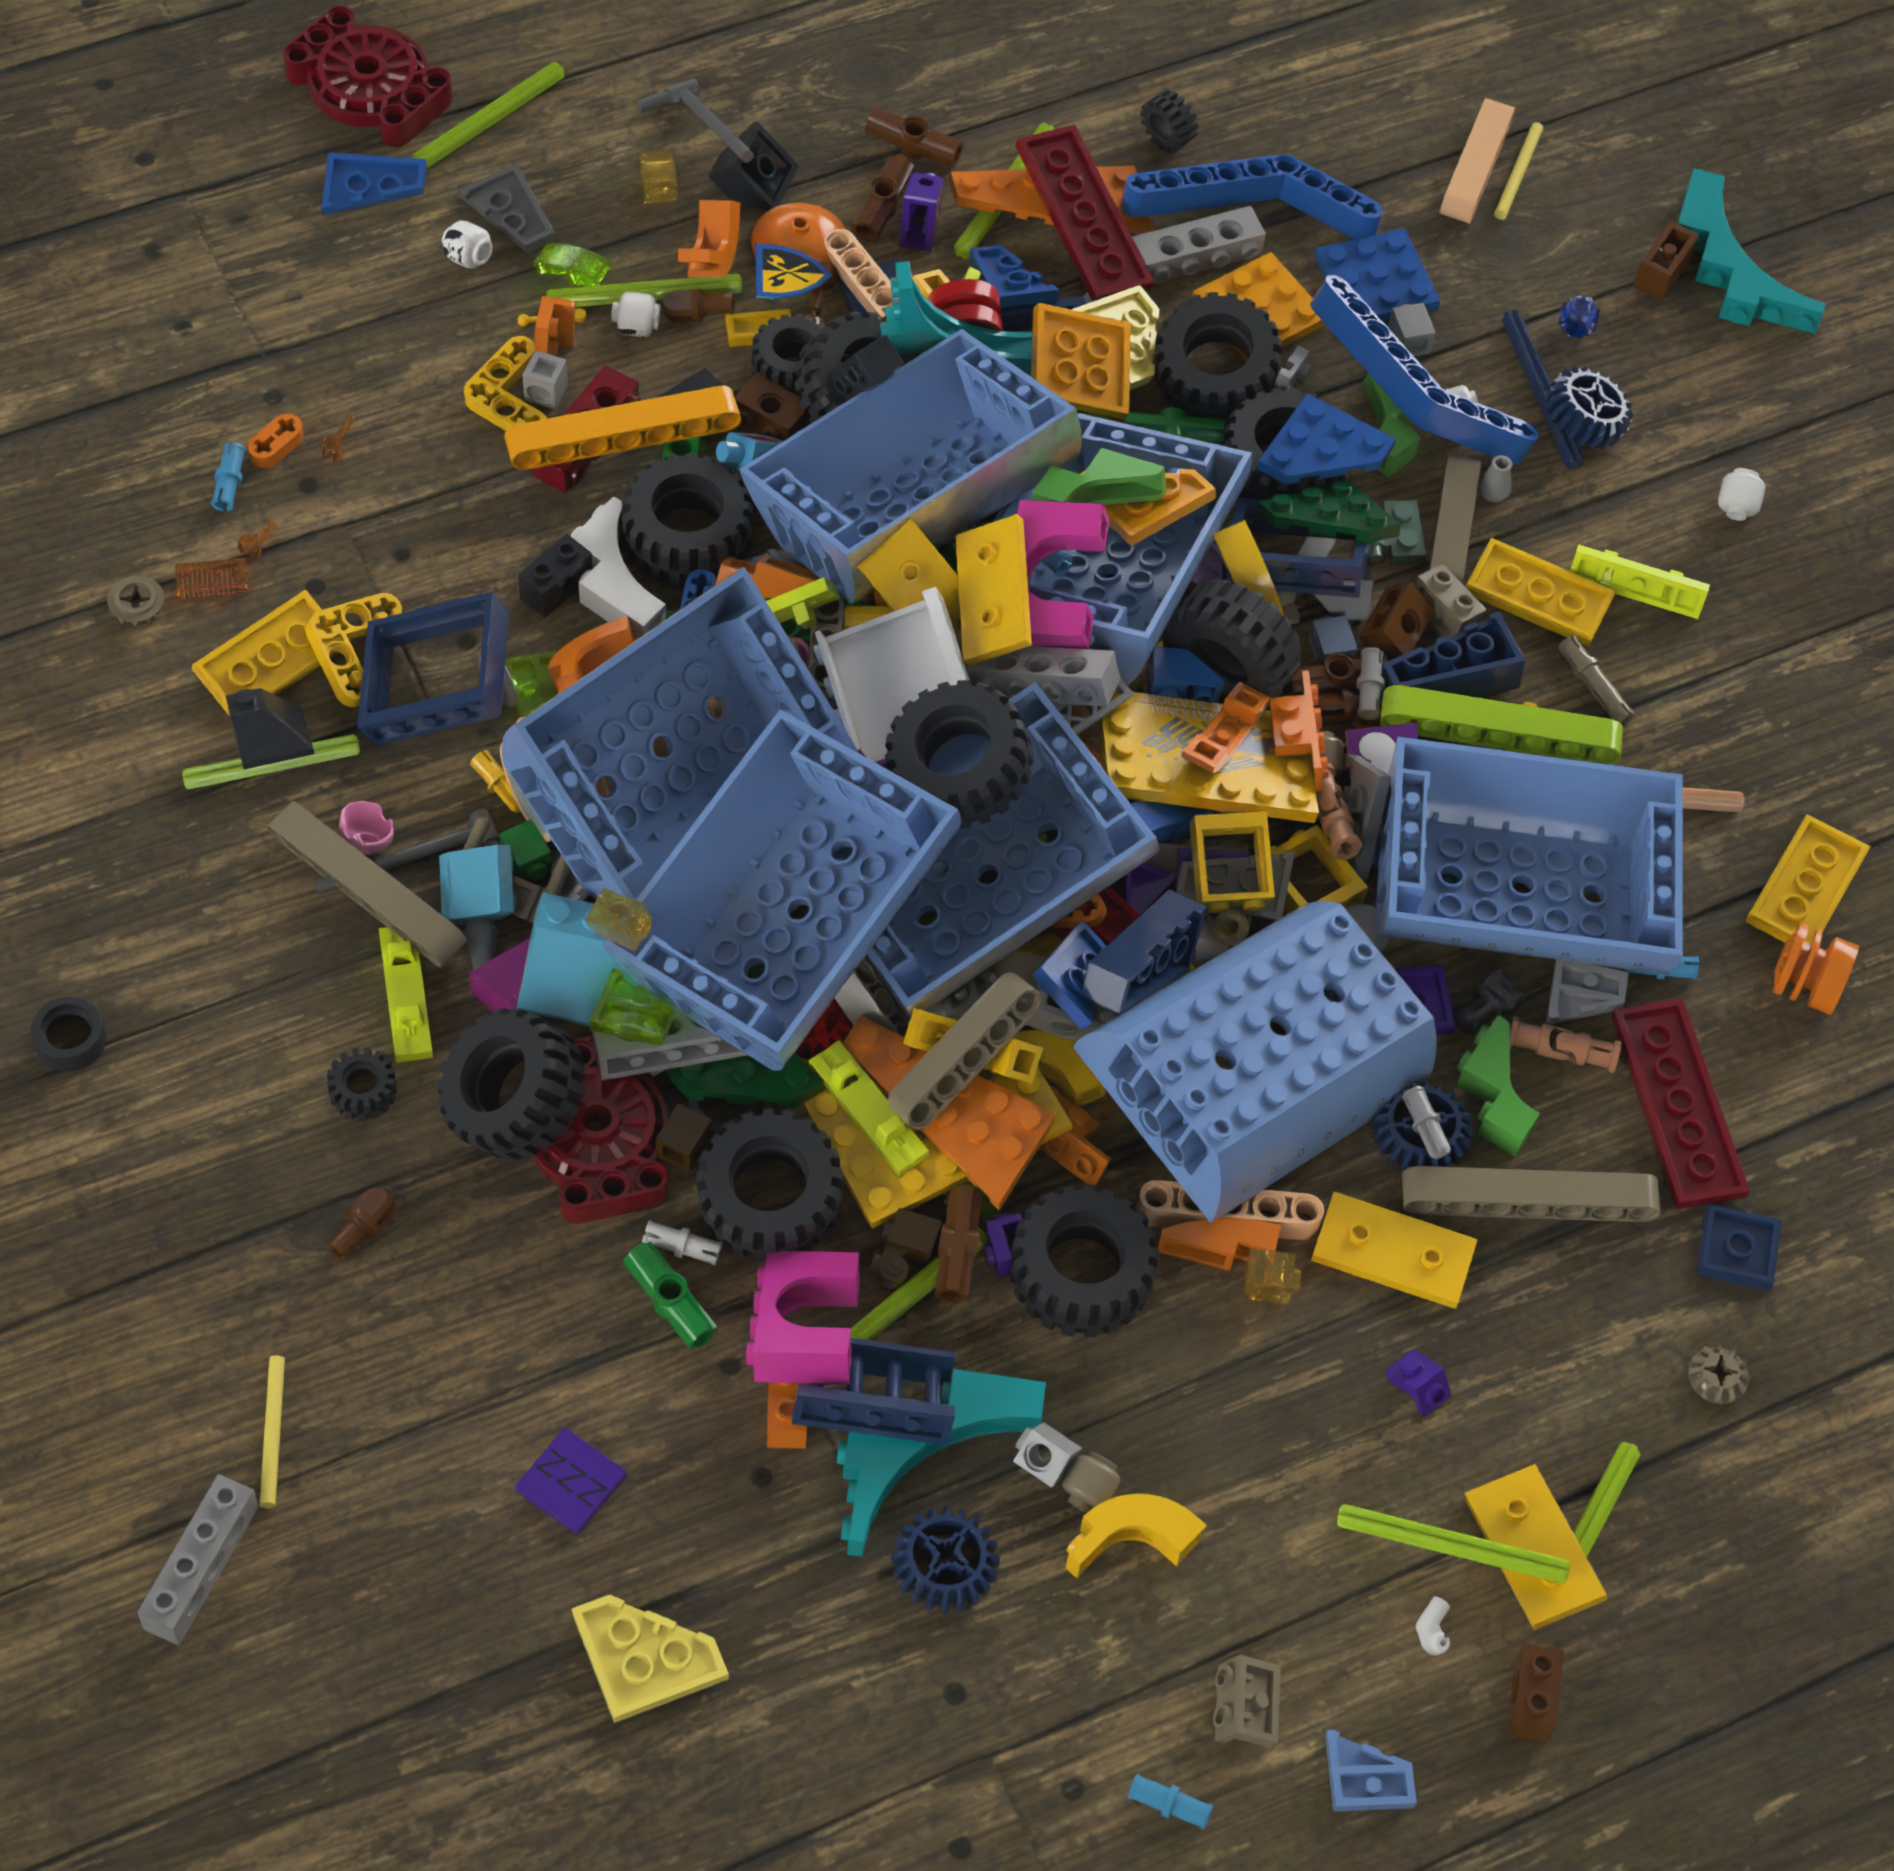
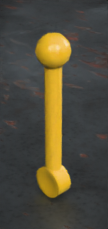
M582 308L575 309V321L578 323L584 322L586 320V311ZM521 314L518 316L517 322L521 327H526L530 323H536L537 316L529 317L526 314Z

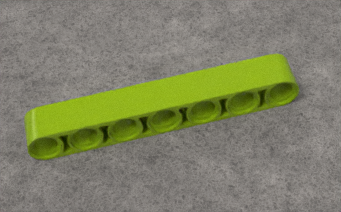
M1402 685L1389 686L1383 692L1380 718L1382 726L1416 723L1418 736L1607 765H1614L1621 760L1623 726L1613 719Z

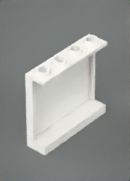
M936 587L922 591L923 601L825 637L820 630L815 632L818 645L814 646V652L820 666L825 665L828 676L823 678L830 698L835 697L838 709H835L834 712L858 750L861 749L868 759L879 765L886 763L885 755L888 752L885 747L886 737L889 733H893L890 725L895 716L901 717L903 715L901 708L909 700L915 702L919 698L918 693L925 689H928L929 692L938 689L937 684L949 682L951 686L957 685L958 680H970L944 598Z

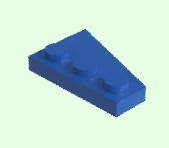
M328 152L321 207L322 215L424 194L427 170L426 159Z
M994 245L970 248V262L974 269L981 272L979 279L993 285L999 292L1000 308L1059 301V289L1053 284L1046 286L1042 283V276L1036 271L1029 273L1023 268V261L1004 246Z
M1083 920L1070 930L1032 974L1040 988L1055 1000L1081 1030H1084L1092 1023L1094 1015L1090 1012L1094 1001L1081 996L1084 985L1082 973L1087 963L1107 947Z

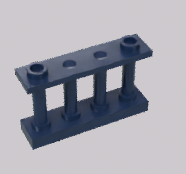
M851 1338L852 1360L847 1391L824 1388V1384L821 1383L798 1384L791 1424L948 1446L955 1418V1406L940 1404V1385L943 1386L944 1382H950L956 1357L955 1352ZM863 1374L886 1377V1396L862 1393ZM902 1380L925 1383L924 1402L902 1399Z

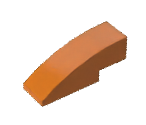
M767 554L757 562V565L728 556L721 563L715 586L743 567L749 573L763 598L777 597L820 578L806 567Z
M1218 1218L1212 1223L1207 1219L1184 1222L1163 1228L1157 1249L1160 1253L1229 1271L1231 1270L1234 1258L1270 1267L1276 1250L1281 1224L1241 1218Z

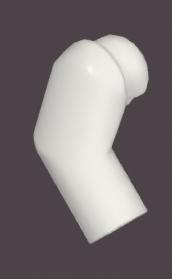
M1436 1596L1432 1598L1416 1623V1630L1422 1648L1427 1653L1435 1656L1445 1653L1450 1646L1449 1637L1444 1638L1445 1633L1442 1632L1439 1625L1449 1611L1450 1606L1445 1600Z

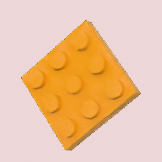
M1272 252L1194 290L1192 293V297L1200 295L1201 298L1208 297L1209 292H1218V296H1227V293H1233L1238 295L1237 299L1243 301L1245 298L1254 301L1255 308H1263L1269 314V321L1275 322L1278 328V337L1281 338L1282 348L1326 326L1310 306L1313 298ZM1232 345L1234 349L1241 355V357L1247 362V356L1239 348Z
M1038 303L1033 308L1031 377L1076 407L1077 410L1124 419L1129 415L1131 323Z

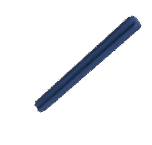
M1516 309L1507 311L1502 319L1563 461L1570 470L1580 468L1583 465L1584 456L1577 440L1574 438L1568 440V435L1564 431L1559 432L1558 424L1550 422L1552 415L1545 411L1547 404L1544 400L1547 391L1550 389L1551 381L1521 313Z

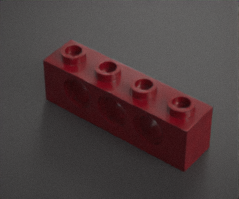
M604 365L563 416L641 401L639 397V382ZM600 456L531 469V476L566 493L573 483L577 484L584 476L585 469L591 461H596Z

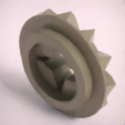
M131 576L118 581L110 589L107 597L111 615L116 616L121 624L127 621L131 622L135 627L140 621L146 620L150 623L154 615H161V607L165 603L163 590L160 585L151 578L144 576ZM136 593H139L142 602L139 603V607L133 608L131 603L136 598Z
M1721 1344L1710 1348L1705 1346L1693 1356L1688 1367L1689 1381L1695 1392L1705 1400L1716 1404H1728L1741 1398L1747 1390L1751 1377L1747 1371V1361H1742L1737 1356L1736 1350L1729 1351L1722 1348ZM1718 1363L1722 1366L1724 1373H1729L1724 1378L1721 1386H1719L1717 1374L1711 1373Z

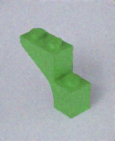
M1368 373L1363 386L1377 420L1378 430L1396 438L1394 448L1378 469L1389 478L1415 458L1420 436L1408 425L1411 422L1410 419Z
M1101 448L1083 475L1051 466L1032 492V500L1103 505L1156 501L1161 499L1166 493L1165 468L1153 462Z
M1498 1015L1491 1026L1484 1024L1474 1041L1478 1045L1474 1052L1471 1053L1467 1050L1456 1068V1070L1461 1072L1456 1086L1485 1102L1477 1119L1482 1121L1477 1135L1516 1157L1534 1130L1540 1113L1525 1104L1512 1087L1510 1080V1025L1506 1019Z

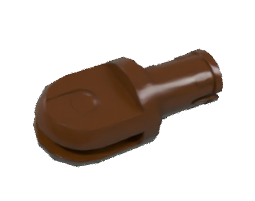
M701 289L675 290L664 297L662 309L665 317L671 322H702L706 315H734L735 299L733 293L705 295L704 292H701Z
M1341 688L1339 691L1320 692L1318 693L1319 705H1313L1314 708L1321 709L1322 722L1341 721V723H1350L1351 719L1358 715L1359 694L1353 695L1348 688ZM1381 692V695H1380V712H1381L1382 699H1383V693H1382V692Z
M379 1187L364 1192L346 1211V1223L326 1244V1247L329 1248L328 1251L337 1259L345 1261L364 1238H375L396 1211V1204L392 1194L387 1189Z

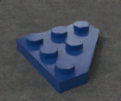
M1307 394L1258 461L1257 469L1285 484L1298 483L1301 478L1317 475L1319 479L1346 475V471L1364 468L1365 472L1378 470L1394 448L1396 438Z

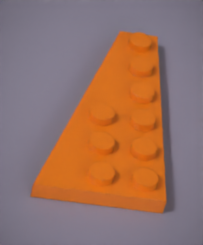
M1135 165L1097 167L1131 236L1155 231L1151 216L1131 217L1123 213L1120 208L1126 179L1129 175L1137 173ZM1027 169L951 172L949 183L955 205L991 213L996 212L998 209L1015 213V218L1027 220L1028 216L1045 219L1044 224L1054 226Z
M860 1016L842 1043L870 1079L875 1081L888 1094V1097L892 1089L928 1053L927 1051L904 1045V1037L863 1016ZM976 1075L927 1127L919 1130L949 1160H953L965 1172L967 1179L975 1187L978 1186L990 1198V1202L1000 1210L1054 1125L1056 1114Z

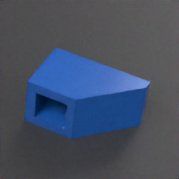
M1155 646L1150 654L1146 667L1147 694L1209 703L1219 702L1224 687V680L1188 649Z

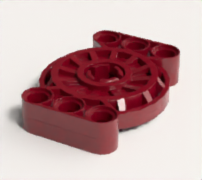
M339 5L330 8L283 49L287 80L295 85L308 84L310 97L318 109L328 117L343 124L356 127L381 126L382 140L390 147L406 145L450 107L453 102L451 75L447 69L442 67L429 68L426 55L420 46L409 36L395 29L368 25L356 27L354 12L347 6Z
M593 1036L573 1039L574 1044L580 1049L582 1059L588 1061L584 1064L586 1078L582 1079L581 1084L585 1085L584 1096L579 1098L577 1104L580 1109L576 1118L571 1117L567 1124L569 1129L563 1136L558 1135L554 1139L555 1144L546 1150L540 1148L539 1154L532 1156L534 1163L541 1172L554 1183L561 1186L559 1198L560 1211L563 1218L572 1224H583L662 1205L668 1197V1172L665 1166L660 1163L661 1158L656 1156V1149H654L656 1137L668 1120L667 1106L661 1092L650 1078L643 1073L601 1081L593 1046ZM656 1107H658L662 1119L655 1116ZM597 1115L598 1122L608 1125L606 1129L601 1131H592L586 1127L591 1124V1116ZM648 1181L659 1183L658 1186L652 1188L646 1187L643 1184ZM611 1189H618L622 1191V1193L617 1196H611L606 1194V1192ZM574 1197H580L585 1199V1201L580 1204H573L569 1202V1200Z

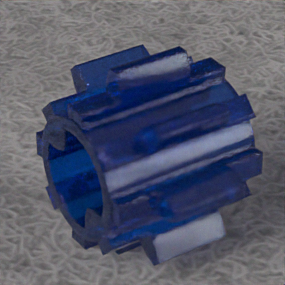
M1576 295L1574 298L1570 297L1568 302H1563L1558 324L1562 325V331H1566L1567 336L1582 339L1585 335L1589 336L1591 331H1596L1601 310L1597 308L1596 302L1593 303L1591 297Z

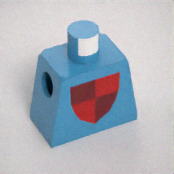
M730 432L727 435L726 441H721L717 445L716 457L720 462L739 471L740 468L783 441L766 435Z

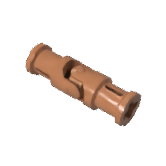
M1328 763L1329 778H1322V792H1316L1318 817L1324 834L1330 837L1332 856L1335 859L1347 860L1358 855L1363 845L1360 837L1355 835L1353 831L1355 824L1349 806L1344 800L1343 790L1335 782L1336 772L1334 766Z
M1516 1016L1512 1017L1510 1023V1049L1516 1046L1533 1050L1538 1056L1569 1060L1573 1064L1580 1066L1587 1063L1607 1068L1609 1073L1615 1072L1620 1055L1621 1041L1615 1040L1613 1043L1592 1039L1591 1035L1587 1033L1575 1034L1568 1029L1543 1023L1542 1026L1521 1022L1519 1017ZM1552 1035H1557L1556 1041L1553 1043L1551 1049L1549 1045V1037Z

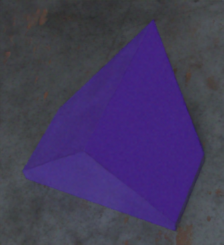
M1142 863L1119 879L1116 893L1142 915L1145 909L1151 907L1168 890L1173 891L1176 876L1172 872Z

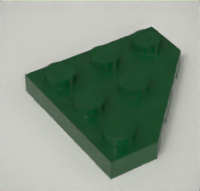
M1337 480L1330 485L1319 488L1308 487L1301 492L1288 495L1279 494L1273 496L1272 499L1259 501L1258 514L1276 529L1289 530L1290 525L1304 528L1309 527V534L1336 538L1338 532L1348 535H1356V541L1373 543L1400 536V523L1348 480Z
M795 1052L781 1070H771L749 1055L667 1069L668 1079L689 1100L704 1101L705 1097L726 1098V1103L757 1105V1101L778 1102L781 1108L794 1109L824 1091V1081Z

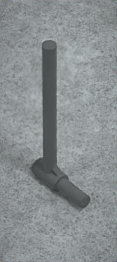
M695 78L667 87L663 92L636 101L640 113L665 104L673 105L684 102L743 162H750L753 159V152L697 98L700 95V88Z
M479 809L470 815L467 828L372 861L387 871L466 844L478 817H485L490 822L480 847L500 845L499 835L488 810ZM330 876L314 880L318 894L337 888L334 885L337 882Z

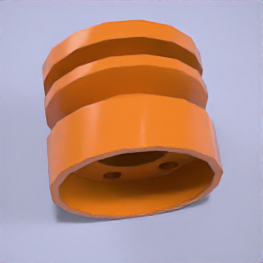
M1799 923L1795 932L1786 940L1774 970L1772 993L1781 996L1787 983L1791 982L1793 986L1789 996L1790 1000L1795 1001L1803 988L1809 989L1808 1007L1831 1015L1847 983L1859 945L1835 937L1828 949L1824 950L1820 948L1823 932L1816 930L1810 944L1804 941L1809 926Z

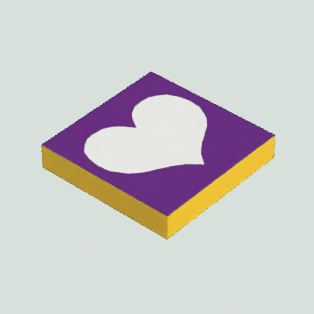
M1416 723L1345 730L1347 753L1349 755L1361 756L1388 774L1397 738L1418 739ZM1349 767V770H1350V778H1351L1352 768Z

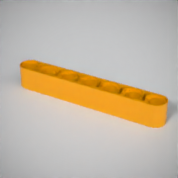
M716 386L517 424L505 432L504 438L513 467L519 470H528L729 431L740 424L741 416L732 389L727 386Z

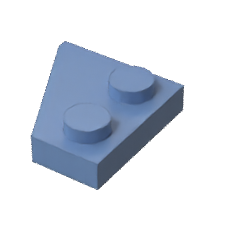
M1335 1730L1326 1731L1325 1741L1333 1812L1415 1808L1417 1800L1412 1763L1396 1756H1386L1379 1749L1363 1743L1362 1746L1340 1737V1732Z

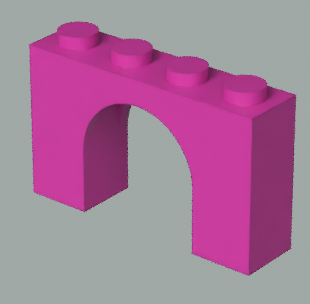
M1020 500L1018 513H1013V515L1018 514L1023 518L1031 646L1089 649L1094 616L1088 604L1047 601L1038 598L1030 592V580L1036 566L1052 553L1062 550L1105 552L1110 518L1103 504Z
M767 1252L765 1266H758L757 1287L761 1291L754 1292V1314H758V1316H751L750 1339L754 1340V1342H747L746 1364L754 1368V1382L849 1384L852 1360L851 1328L804 1327L790 1323L784 1318L798 1309L812 1306L857 1307L860 1287L859 1253Z

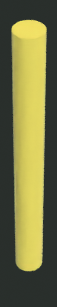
M1532 123L1494 212V216L1497 219L1504 220L1507 217L1543 131V126L1540 123Z
M278 1355L269 1358L259 1504L262 1508H274L276 1506L285 1358Z

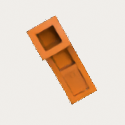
M699 200V227L696 243L693 249L678 248V262L688 264V277L723 278L728 274L732 267L738 244L740 203L731 200Z
M628 616L587 631L566 644L553 656L548 665V670L558 694L637 640Z

